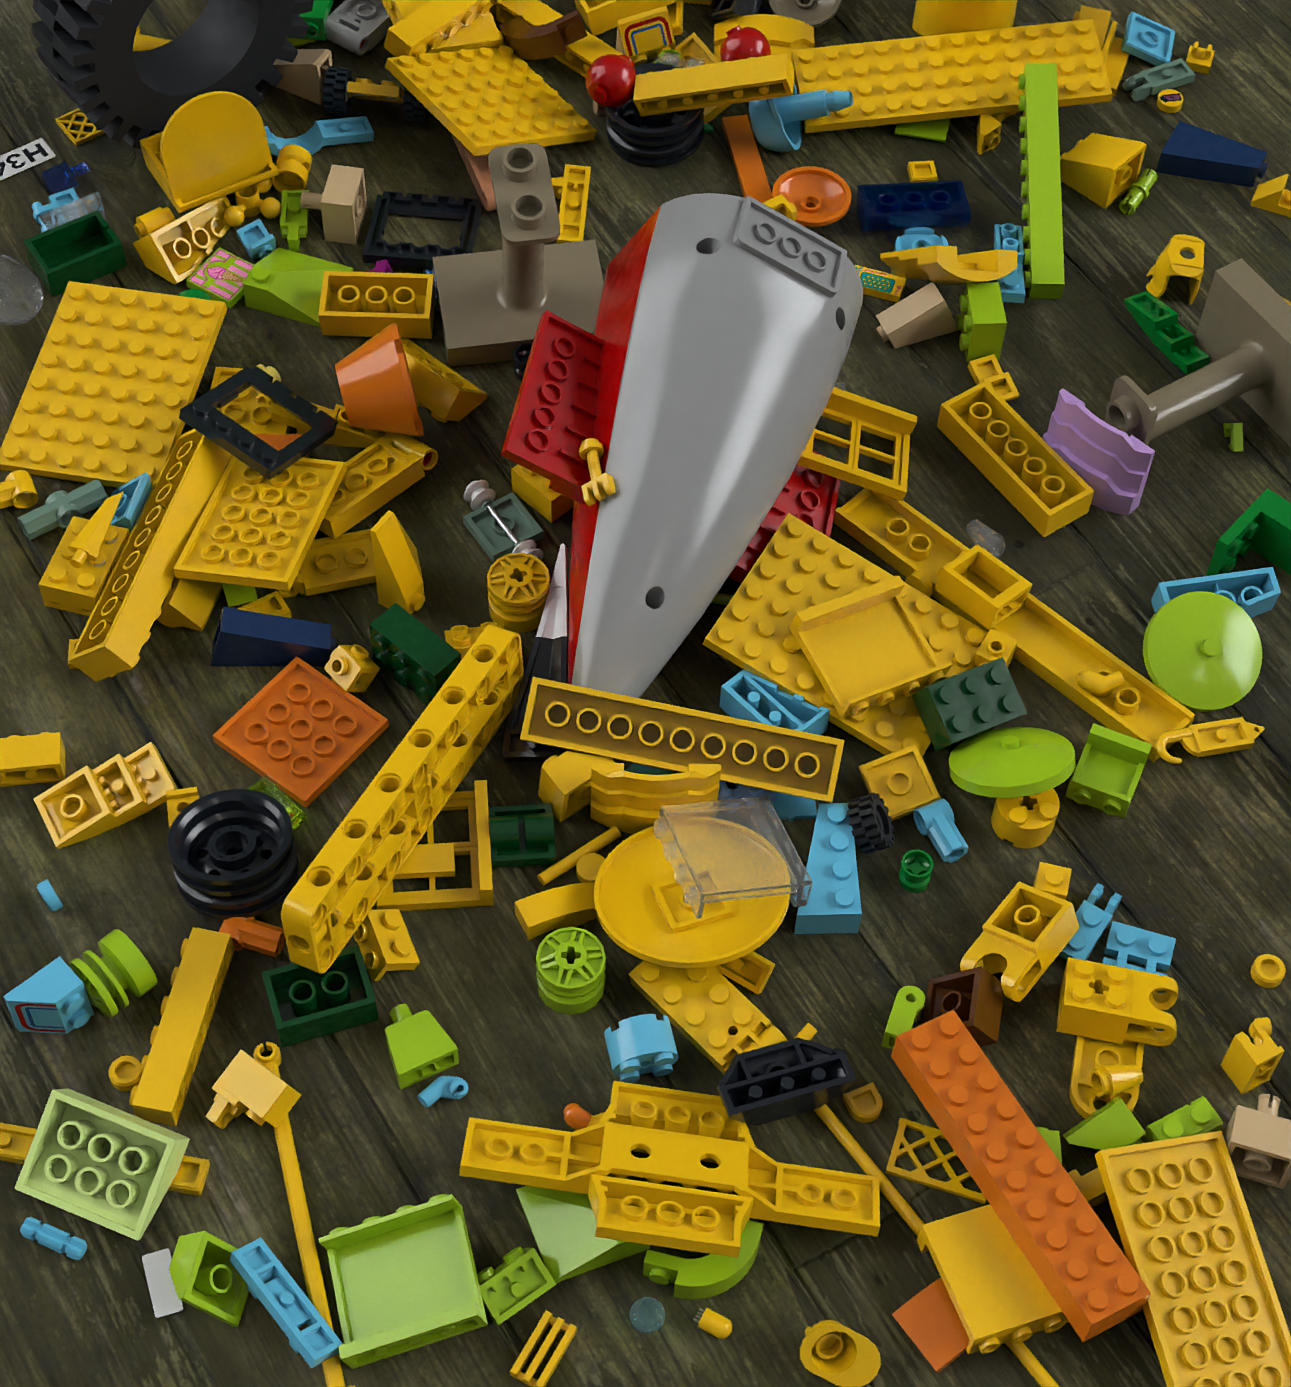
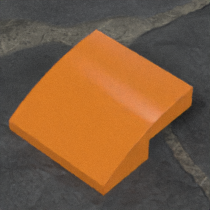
M941 1277L892 1314L936 1372L940 1373L966 1351L970 1341Z

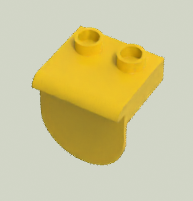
M214 91L190 99L180 106L169 118L163 132L139 140L147 168L179 213L279 175V170L272 161L264 124L259 112L246 98L232 92Z

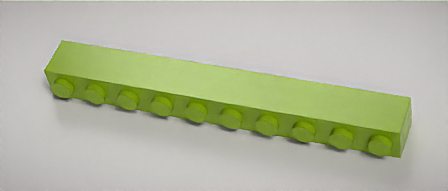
M1025 63L1023 74L1018 76V90H1023V95H1019L1018 106L1019 111H1023V116H1020L1019 132L1024 133V138L1020 139V154L1025 156V160H1021L1020 167L1021 176H1025V182H1022L1021 198H1026V204L1022 205V220L1027 222V226H1023L1022 233L1023 242H1027V249H1024L1023 265H1028V271L1024 272L1025 288H1029V299H1061L1065 279L1057 64Z

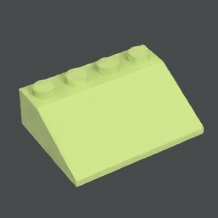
M54 1089L50 1094L14 1189L139 1241L178 1172L190 1138L71 1089Z

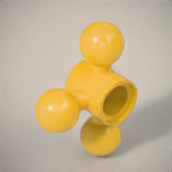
M270 178L236 191L237 206L232 205L225 209L223 213L225 223L231 227H238L244 222L245 217H254L260 211L268 219L278 217L281 213L280 202L273 197L261 200L259 193H266L271 189L272 179Z

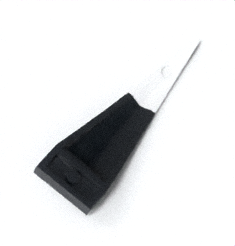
M564 543L560 545L534 645L505 727L502 758L505 762H545L553 755L560 756L566 752V749L520 739L532 678L537 677L566 684L568 681L567 548Z

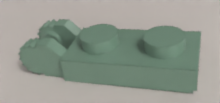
M1181 58L1140 71L1139 74L1127 78L1123 82L1122 87L1127 92L1132 90L1131 98L1134 101L1146 99L1149 95L1160 93L1162 90L1172 89L1193 82L1196 74Z

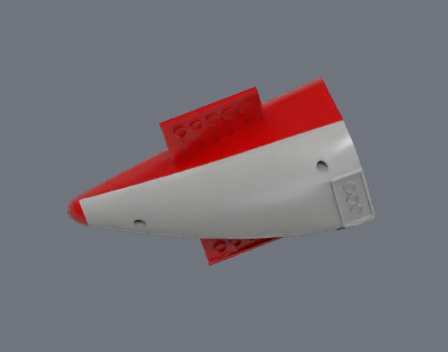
M716 193L691 194L662 204L607 265L594 334L547 310L540 316L501 456L551 480L549 484L550 489L574 500L569 581L567 684L640 698L704 614L726 579L729 577L742 584L788 513L830 537L841 479L797 465L829 401L847 356L863 303V286L855 266L847 257V250L749 195L743 198ZM589 438H595L603 445L604 454L599 458L602 474L608 473L613 477L616 489L614 494L610 496L606 494L605 499L601 501L596 499V503L592 506H588L583 498L581 486L591 481L587 460H583L579 453L581 443ZM813 450V453L823 456L822 454Z

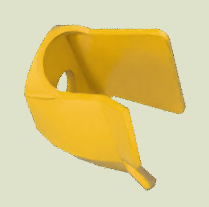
M1174 235L1159 255L1155 265L1147 273L1148 277L1153 275L1151 281L1146 285L1148 292L1159 299L1166 290L1170 276L1189 277V305H1192L1204 273V241L1191 235ZM1182 250H1189L1195 257L1186 259L1181 256L1180 252Z

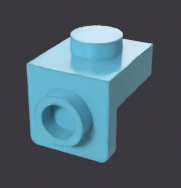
M260 218L236 230L237 237L252 261L258 258L263 259L276 249L274 235L268 233Z

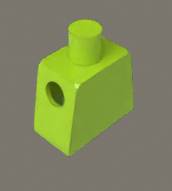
M400 1004L390 1011L389 1014L394 1024L385 1028V1036L401 1090L459 1064L456 1044L428 1010L412 1015L407 1004Z

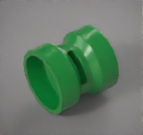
M917 849L906 852L901 861L898 881L906 891L919 893L924 891L929 885L933 860L928 853Z

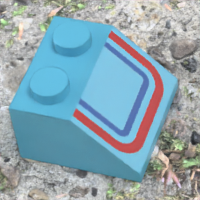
M60 956L3 996L14 1024L20 1032L67 1034L74 1028L82 1027L94 1014L84 983Z

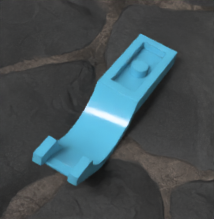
M367 116L315 121L313 127L305 134L288 139L275 136L270 132L268 126H264L270 153L277 156L282 147L290 144L304 147L309 151L310 155H313L323 146L373 141L374 131Z

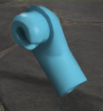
M440 1076L419 1093L417 1098L428 1109L439 1098H463L468 1093L469 1087L462 1078Z

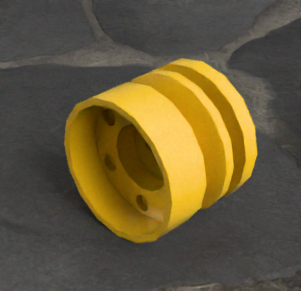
M511 553L498 558L490 566L487 574L489 615L494 622L504 624L506 630L515 633L530 632L538 628L550 588L549 570L542 560L530 554Z

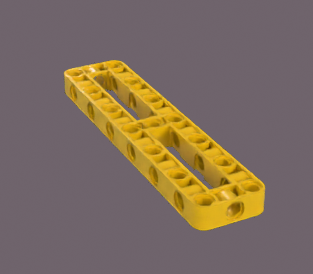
M492 624L483 630L287 895L281 909V920L291 962L320 974H324L331 967L512 711L524 676L521 637L518 633Z

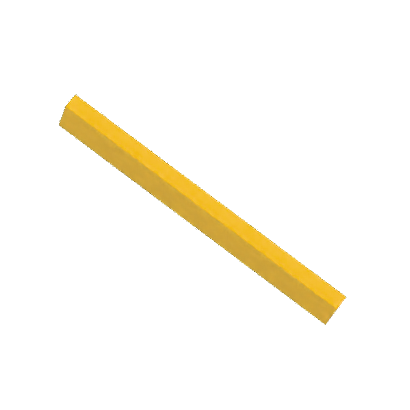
M867 488L860 491L844 506L838 507L835 510L833 523L905 577L914 571L924 572L931 579L934 588L939 578L937 572L945 562L950 563L956 559L963 550H969L968 547L904 500L901 501ZM971 570L962 575L991 598H995L1001 593ZM934 589L933 598L951 611L989 632L986 627ZM1030 593L1024 606L991 628L1018 640L1014 655L1016 660L1108 729L1152 744L1148 758L1153 762L1160 757L1155 747L1156 739L1160 734L1170 730L1188 728L1193 723L1195 717L1193 712ZM1086 670L1094 671L1104 676L1120 671L1125 681L1123 685L1104 694L1097 695L1080 687L1077 684L1076 678L1080 672ZM1175 742L1166 744V750Z

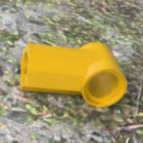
M25 470L11 472L7 475L4 482H0V509L13 505L19 509H26L38 501V494L29 472Z

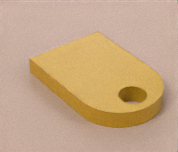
M1076 1035L1069 1096L1073 1107L1083 1118L1086 1119L1097 1111L1093 1106L1094 1101L1103 1100L1108 1103L1117 1096L1124 1101L1132 1113L1138 1100L1140 1084L1110 1098L1099 1097L1092 1090L1090 1073L1098 1065L1138 1064L1142 1069L1145 1043L1124 1040L1123 1044Z

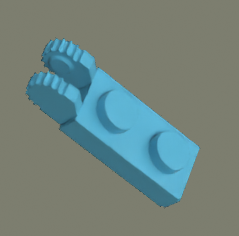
M1097 883L1087 901L1084 900L1076 912L1079 930L1058 956L1066 960L1068 957L1087 960L1113 917L1112 914L1120 903L1122 896L1115 893L1109 899L1105 911L1095 906V903L1102 896L1104 886Z

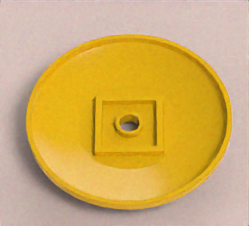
M686 819L660 823L633 834L617 845L606 857L597 873L594 884L596 914L607 935L622 949L640 959L674 968L716 966L751 953L764 944L777 931L785 918L790 900L788 873L777 852L762 838L744 828L709 819ZM694 899L699 903L695 905H689L685 902Z

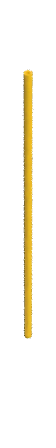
M824 1104L822 1107L814 1109L815 1113L866 1175L879 1177L880 1192L918 1237L921 1226L925 1224L830 1108ZM1012 1340L1005 1342L1041 1387H1060L1023 1342L1013 1343Z

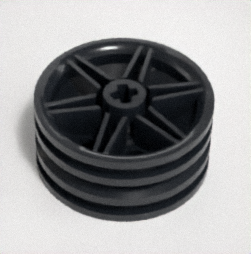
M646 63L635 66L637 75L680 68L666 63ZM634 95L622 106L605 107L607 138L611 148L622 159L636 165L663 167L681 162L699 148L704 138V108L641 116L633 101Z
M229 789L208 794L182 810L170 828L168 849L179 893L188 906L202 915L222 920L234 917H253L275 907L287 897L295 886L299 875V859L291 819L284 806L267 794L248 789Z

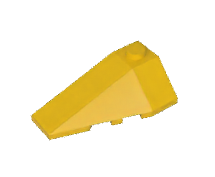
M227 196L205 203L135 241L133 245L146 268L175 285L191 276L200 267L203 260L213 251L212 248L218 240L223 238L231 226L225 223L223 213L227 207L232 205Z

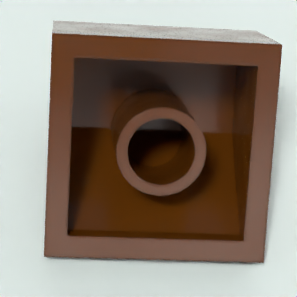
M981 966L930 979L928 982L923 1024L954 1010L979 1047L998 1043L1004 996L1001 981Z

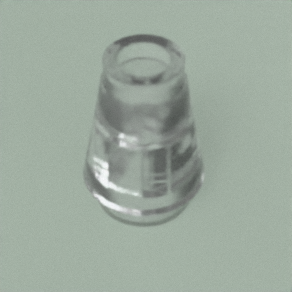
M975 519L967 525L966 532L969 534L974 545H980L996 558L1004 552L1006 544L1001 534L988 527L979 519Z

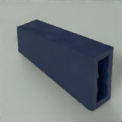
M1179 121L1161 152L1156 171L1163 174L1253 187L1257 178L1262 179L1266 172L1268 164L1264 163L1267 152Z
M223 607L213 639L210 666H287L296 656L310 666H324L327 656L331 655L335 649L336 638L331 637L332 625Z

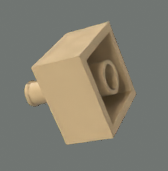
M332 165L323 194L302 191L300 207L303 209L321 210L325 241L357 244L367 210L364 168Z
M1261 1094L1258 1097L1257 1110L1237 1105L1223 1132V1137L1237 1176L1284 1189L1291 1177V1120L1277 1116L1281 1103L1277 1096L1274 1095L1272 1103H1269L1270 1094Z

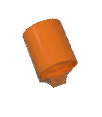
M254 916L226 919L218 931L231 934L235 951H240L244 947L276 958L280 955L285 944L283 928L258 921Z

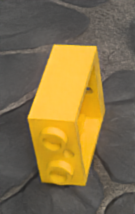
M977 544L968 551L963 550L956 559L950 563L945 562L937 572L939 578L934 589L990 630L1024 606L1032 583ZM971 570L1001 593L995 598H991L962 575Z

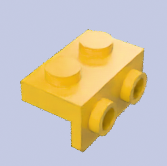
M399 909L370 910L353 934L355 941L360 947L365 967L372 981H379L386 971L415 970L420 963Z

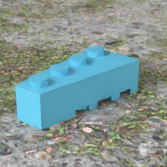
M1273 567L1160 582L1152 596L1151 602L1156 613L1161 606L1179 595L1195 591H1207L1229 598L1252 618L1272 610L1281 594V590Z
M819 803L794 934L858 933L862 911L855 841L851 832L853 828L849 826L848 820H850V817L847 815L849 810L847 807L848 803Z

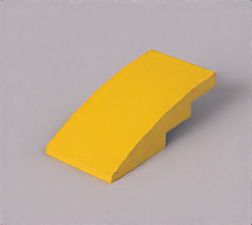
M149 742L126 758L117 754L93 770L87 765L35 797L34 802L55 846L61 849L121 826L151 811L167 801L165 791L176 790L177 787L158 749L152 742Z

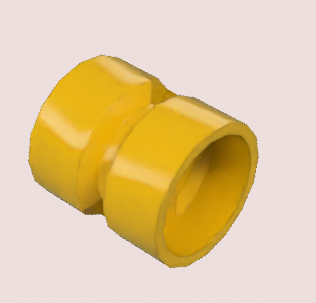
M292 144L280 149L276 161L279 175L272 177V184L275 189L281 193L282 190H305L312 163V156L309 151L304 147Z

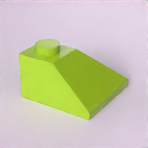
M206 1231L179 1236L168 1269L178 1299L232 1327H238L249 1293L248 1284L230 1262L232 1252L238 1248Z

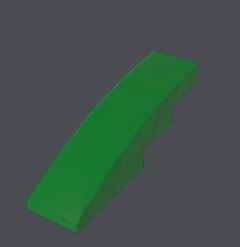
M1148 291L1124 299L1125 306L1150 340L1186 375L1210 364V356L1194 345V335L1178 323L1177 312Z

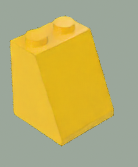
M1091 133L1084 140H1079L1068 153L1065 152L1060 156L1061 181L1106 209L1127 192L1133 182L1138 180L1147 144L1135 140Z

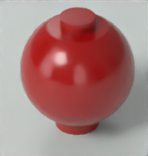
M740 25L726 32L728 37L723 40L720 48L721 62L771 55L769 41L762 32L752 27L741 29Z
M616 54L603 55L594 60L587 70L585 79L590 97L604 107H619L626 104L634 95L635 75H637L634 62L626 55Z

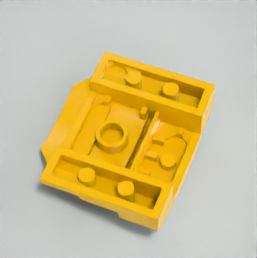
M770 14L745 15L730 18L714 25V55L720 62V48L723 40L728 37L726 32L740 25L741 29L752 27L762 32L769 41L771 55L788 53L791 62L792 50L814 48L815 45L813 26L785 16ZM794 73V84L797 89L796 78Z
M934 245L880 253V259L891 267L892 275L906 279L928 280L943 285H962L992 281L1008 275L1017 268V251L997 249L957 255V246Z
M592 763L590 818L609 828L616 826L619 831L635 834L660 823L686 819L715 820L718 808L721 764H689L688 772L650 775L624 771V763Z

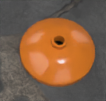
M805 166L791 169L776 180L772 189V198L782 194L789 202L794 204L797 210L796 222L806 227H820L838 221L847 213L851 204V190L846 181L833 171L821 167Z

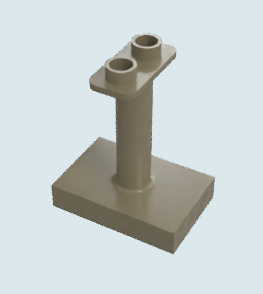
M529 143L500 146L494 148L489 153L488 162L502 235V250L433 257L435 289L448 367L514 360L513 352L517 346L525 343L533 344L540 316L545 310L594 334L604 283L596 241L586 240L544 245V243L553 242L558 239L560 235V221L545 149L539 144Z
M1241 258L1215 271L1194 339V345L1210 356V364L1148 395L1128 376L1124 375L1117 378L1114 382L1110 401L1106 406L1104 422L1127 433L1129 437L1133 435L1148 446L1149 441L1241 396L1291 447V306Z

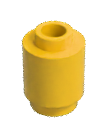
M158 207L137 217V224H134V228L141 239L174 221L175 217L168 207L163 209Z

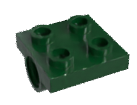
M551 803L488 807L492 868L556 863Z

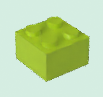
M999 282L966 283L964 295H960L959 298L961 313L956 314V329L961 330L959 339L960 350L965 351L966 362L995 354L997 361H999L1007 325Z

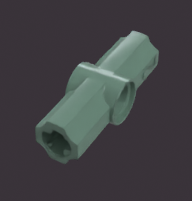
M95 479L69 493L59 490L50 494L45 501V505L17 519L27 539L33 540L57 527L67 529L73 516L82 518L83 514L101 506L108 496L100 481Z

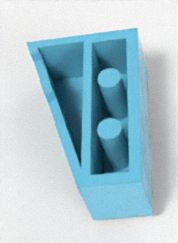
M744 669L721 686L719 707L730 717L821 735L827 730L830 709L823 706L820 708L805 702L804 697L796 693L792 696L778 689V685Z

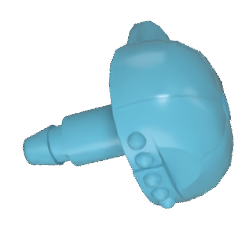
M794 84L792 96L749 101L748 109L752 129L759 144L769 151L790 152L798 150L802 140V120L829 116L831 111L838 112L853 105V97L851 91L834 90V92L828 93L826 89L798 94Z

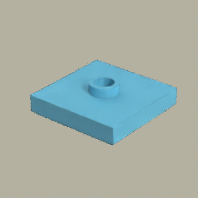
M1131 11L1127 17L1121 50L1156 66L1168 63L1171 60L1176 31Z

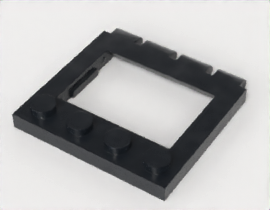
M384 191L383 195H377L362 253L363 263L376 264V261L387 260L389 265L433 269V257L474 253L483 212L482 203H479L478 198L460 197L459 201H455V196L433 195V199H429V194L407 193V196L403 197V192ZM388 214L463 220L460 233V247L454 246L450 249H443L439 245L433 244L417 247L409 242H400L394 245L388 244L382 240L388 221Z
M249 367L244 368L180 409L179 419L268 480H271L334 436L338 424L336 419L324 411L320 410L317 412L318 407L302 396L298 395L295 397L296 393L278 380L273 382V377L259 367L253 369ZM252 386L311 426L312 429L280 451H277L217 410V408H222L237 398L241 392Z

